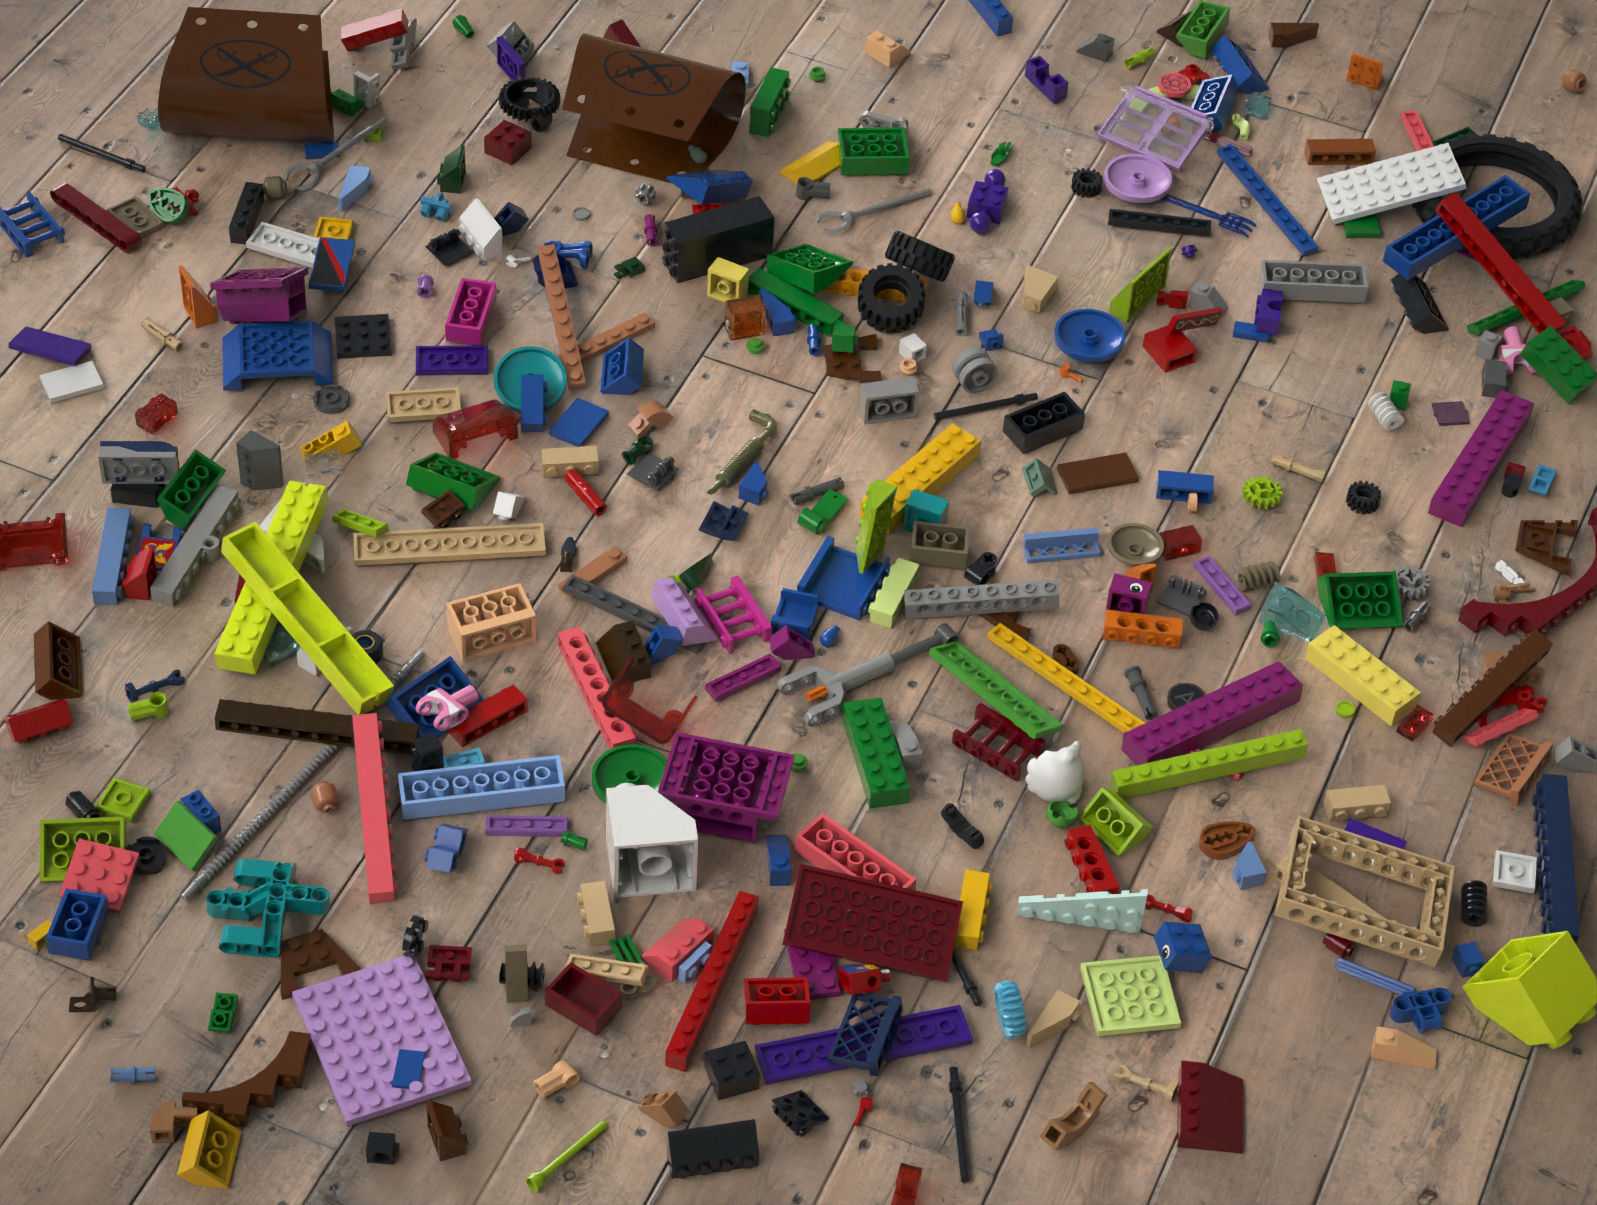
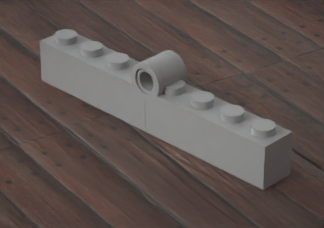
M221 485L216 486L150 587L152 601L174 607L177 600L181 599L185 588L190 585L193 575L198 573L202 561L213 563L220 559L221 552L218 536L223 534L227 522L231 521L233 513L240 507L241 500L239 499L238 490Z

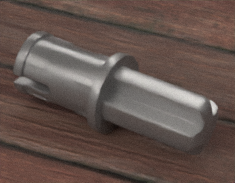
M1423 601L1416 610L1410 613V617L1404 622L1403 628L1407 632L1409 630L1413 632L1417 625L1424 621V616L1431 609V605L1427 601Z

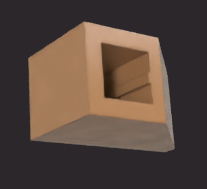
M676 1091L649 1092L643 1097L642 1103L638 1106L640 1111L663 1126H677L690 1112Z

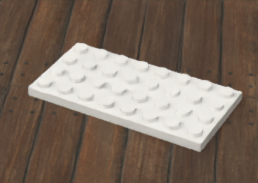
M1449 143L1317 178L1318 186L1333 225L1466 189V183Z

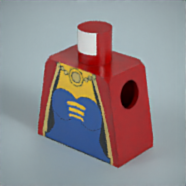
M871 963L838 965L839 986L850 995L880 991L881 983L890 982L891 980L889 969L880 970Z

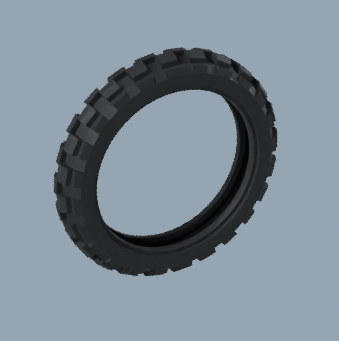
M1476 134L1465 135L1461 139L1456 137L1442 143H1449L1459 168L1471 165H1490L1510 169L1537 182L1550 196L1555 210L1546 219L1529 226H1497L1489 231L1512 259L1520 258L1522 255L1526 258L1539 255L1541 252L1544 253L1556 248L1560 242L1563 243L1572 235L1581 217L1582 195L1580 190H1578L1579 186L1576 180L1569 173L1568 169L1559 160L1555 161L1550 153L1545 150L1540 151L1535 145L1526 141L1522 143L1516 141V138L1508 136L1501 138L1496 137L1494 134H1484L1483 136H1477ZM1441 196L1412 203L1422 223H1426L1439 215L1435 209L1443 200ZM1466 246L1462 247L1465 252L1471 253Z

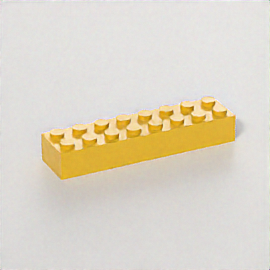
M952 423L884 481L898 486L887 534L891 533L904 521L906 502L913 489L935 495L980 456V439ZM868 495L864 497L860 502L859 516L861 518L864 515V511H862L864 502L867 500Z

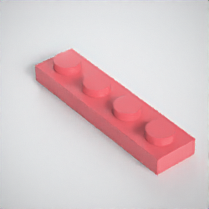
M1417 110L1402 111L1400 118L1416 151L1434 147Z
M1521 709L1463 735L1464 742L1473 746H1482L1485 744V741L1497 739L1503 733L1513 732L1519 726L1531 724V721L1538 718V713L1532 709Z

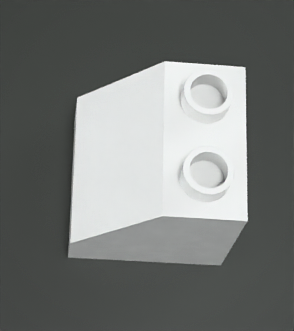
M623 783L615 788H606V844L614 898L696 891L698 835L695 819L649 785L636 786L632 783Z

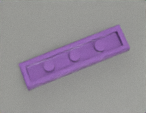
M1210 556L1194 561L1193 567L1235 616L1251 610V603Z
M486 815V836L562 837L563 832L568 831V817Z

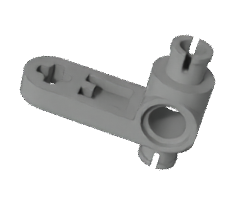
M865 111L859 119L860 124L865 128L905 127V133L907 134L909 122L907 119H904V121H902L903 118L897 120L870 111Z

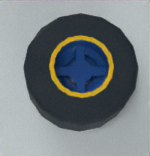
M361 630L353 633V638L375 664L379 663L383 656L381 637L371 630Z

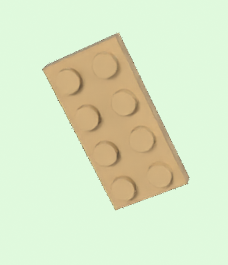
M459 387L386 392L388 423L462 418Z

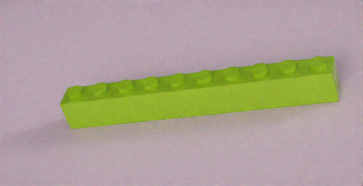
M1301 729L1114 770L1112 771L1110 785L1122 799L1304 759L1308 743Z

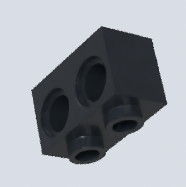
M436 733L412 740L413 749H411V755L414 762L411 765L413 771L444 768L443 746Z

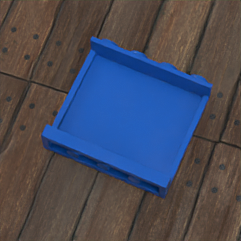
M827 536L799 581L797 591L818 595V606L860 621L862 615L867 614L870 602L875 600L878 588H882L885 576H889V569L891 567L890 557H887L884 563L874 561L861 574L858 569L857 555L835 547L834 537Z

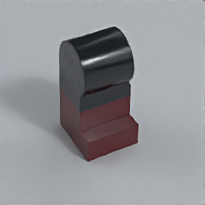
M1508 462L1501 489L1504 496L1513 498L1517 495L1525 474V466Z

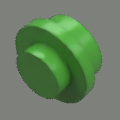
M813 67L809 77L818 82L825 79L826 73L822 67Z
M752 338L747 341L746 347L751 354H760L764 349V342L761 339Z
M793 754L795 755L792 771L802 772L807 767L808 760L802 754Z

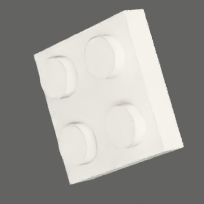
M1496 850L1494 856L1493 887L1533 894L1535 890L1537 857Z

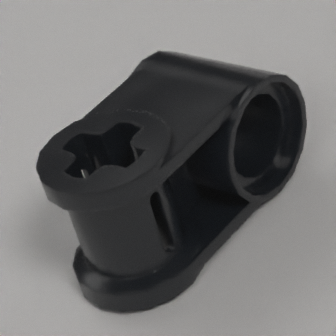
M991 552L983 553L967 568L964 578L975 585H985L995 574L996 555Z

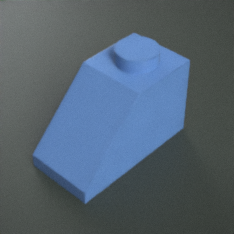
M1252 841L1247 842L1236 861L1235 869L1232 871L1233 880L1235 883H1238L1240 890L1262 886L1265 881L1266 871Z

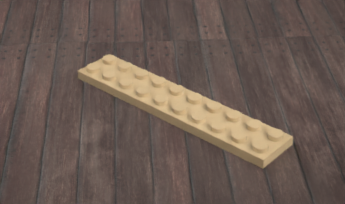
M543 523L386 531L377 538L364 533H353L355 566L546 556Z

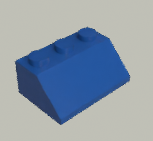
M627 338L603 355L600 388L602 394L629 395L641 387L644 349L631 338Z

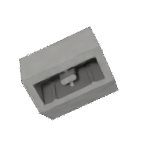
M515 21L502 27L487 45L497 58L496 39L499 36H503L522 60L535 46Z

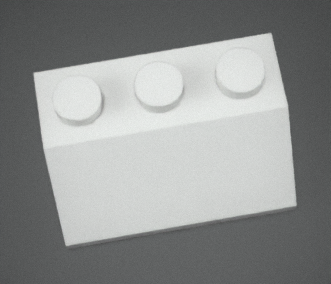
M476 198L460 216L458 229L461 235H464L467 243L474 248L476 255L480 256L483 261H487L502 255V228L480 200Z

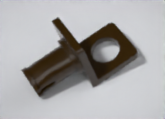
M90 977L89 997H70L69 1012H94L96 1001H116V987L96 988L94 986V977ZM78 1002L86 1003L83 1007H76L74 1004Z

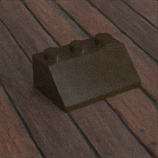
M634 621L614 625L596 642L613 686L651 678V660Z

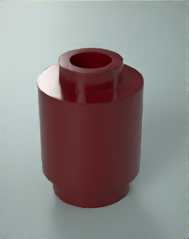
M1326 933L1322 941L1327 949L1341 958L1349 957L1355 949V946H1353L1354 941L1330 933Z

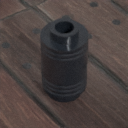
M73 791L66 797L65 805L77 818L100 817L99 810L81 791Z

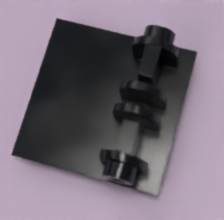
M452 229L448 234L443 233V235L430 239L428 245L425 246L444 266L474 253L459 238L461 235L459 229Z
M802 1090L772 1099L774 1103L772 1106L773 1112L783 1123H786L787 1127H791L790 1129L796 1136L803 1137L807 1133L806 1127L829 1120V1117Z

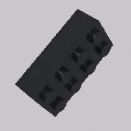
M1064 391L1005 415L1003 432L1024 454L1082 430L1085 413Z

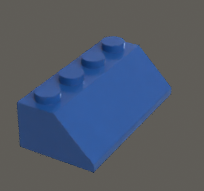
M1224 35L1211 47L1214 52L1213 57L1221 63L1219 66L1225 72L1227 71L1226 76L1233 74L1239 92L1243 91L1245 94H1251L1269 89L1244 50L1229 37Z
M1233 74L1203 80L1191 108L1207 114V118L1213 121L1209 128L1210 131H1219L1224 128L1236 100L1239 88ZM1186 119L1188 122H1190V123H1192V124H1194V125L1201 126L1200 124H1197V123H1195V122H1192V121Z

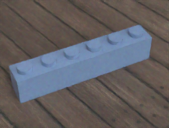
M107 508L92 588L94 604L117 605L118 598L122 597L121 583L125 579V572L123 571L127 569L126 555L130 554V544L128 543L132 541L131 527L135 526V516L131 515V508Z

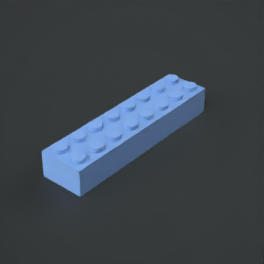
M559 755L398 773L403 820L565 801V783Z

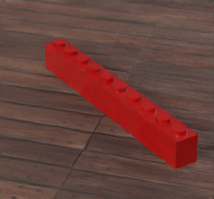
M1456 192L1441 200L1435 211L1535 330L1540 334L1549 326H1552L1556 332L1561 331L1566 325V321L1500 245L1497 239L1488 231L1486 226L1477 218L1475 213L1466 205L1464 200Z
M739 890L666 1049L665 1066L686 1072L758 913L759 896Z

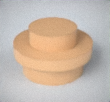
M911 358L904 359L900 364V371L904 374L910 375L917 372L918 366L916 361Z

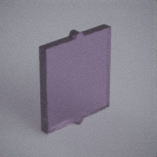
M1463 401L1432 403L1434 417H1436L1439 426L1470 424L1468 411L1465 409Z

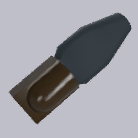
M568 537L561 548V572H572L573 558L576 556L577 549L572 537Z

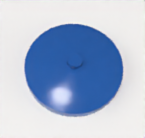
M1078 309L1066 313L1057 321L1054 332V339L1059 349L1069 357L1084 362H1103L1114 358L1122 351L1126 338L1124 327L1115 317L1095 309Z

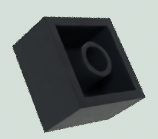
M746 1040L705 1051L704 1067L718 1100L759 1090L760 1073Z

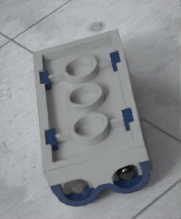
M100 441L98 459L102 484H169L180 470L178 447L172 446L169 443L161 441Z

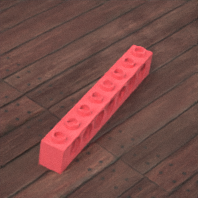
M580 626L558 632V647L608 748L612 749L621 745L636 744L638 742L635 730L632 731L628 716H624L623 706L621 702H617L615 690L610 688L608 676L603 674L601 662L596 660L594 648L589 646L587 634L582 632Z

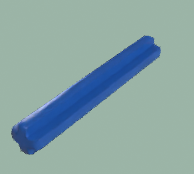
M1338 958L1335 968L1337 970L1399 995L1416 992V988L1343 958Z

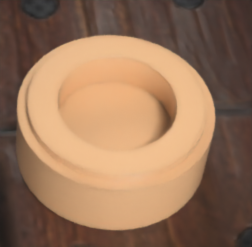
M1196 493L1188 495L1189 512L1197 511Z

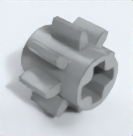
M642 183L641 187L637 186L635 198H637L639 203L649 205L650 201L654 202L656 190H654L652 185Z

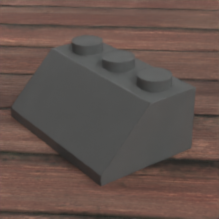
M250 430L236 443L240 483L253 490L283 487L280 445Z

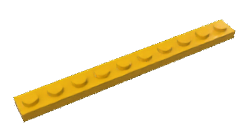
M999 623L988 632L987 638L1123 733L1145 724L1138 717L1003 624Z

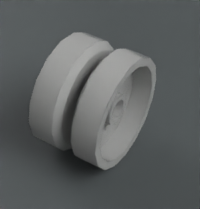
M973 347L963 351L955 358L952 364L954 375L968 393H979L986 390L998 377L996 365L990 359L986 350L980 347Z

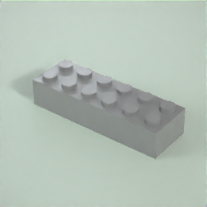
M1261 260L1258 275L1260 293H1262V288L1283 291L1282 300L1365 303L1369 288L1365 264Z

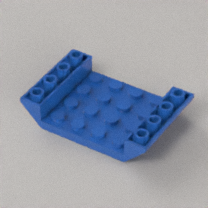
M312 320L238 324L222 338L223 391L242 390V379L314 375L315 386L333 384L331 332Z

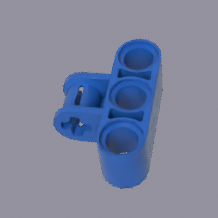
M1434 988L1397 996L1394 999L1390 1017L1397 1023L1413 1021L1420 1034L1430 1029L1441 1030L1443 1026L1441 1015L1445 1014L1448 1010L1452 997L1451 993L1445 988Z

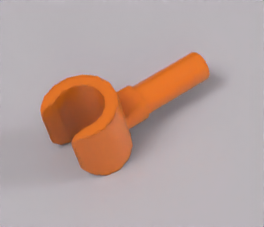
M1063 363V368L1059 367L1061 377L1069 376L1080 383L1082 382V378L1070 371L1069 364Z

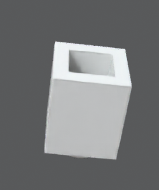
M915 333L900 339L899 353L905 359L911 358L916 363L926 359L927 345Z

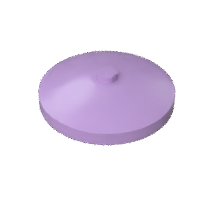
M1122 155L1111 160L1105 168L1104 183L1107 189L1113 195L1125 201L1134 203L1154 202L1163 198L1171 188L1172 175L1168 167L1156 158L1147 155Z

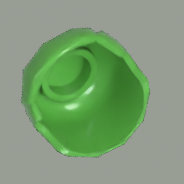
M1052 801L1046 808L1048 820L1058 828L1070 827L1079 815L1078 808H1071L1068 801Z

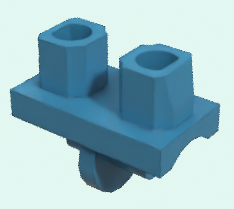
M439 192L437 196L432 195L431 198L421 197V216L428 218L431 212H435V218L441 222H444L448 216L452 217L451 204L448 203L447 199H444L443 193Z

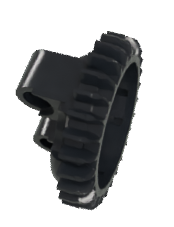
M526 76L525 78L519 77V80L514 78L513 82L508 81V84H504L499 93L500 109H503V113H507V116H512V119L516 118L519 121L525 119V122L530 119L531 126L537 132L551 125L553 121L552 113H556V109L559 110V105L561 104L559 89L556 88V85H552V82H547L546 79L541 80L540 77L536 79L533 76L532 78ZM523 87H537V91L524 92ZM529 99L539 104L540 107L528 108Z

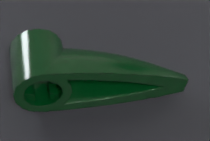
M707 555L678 576L689 591L700 585L707 577L711 568L712 555Z

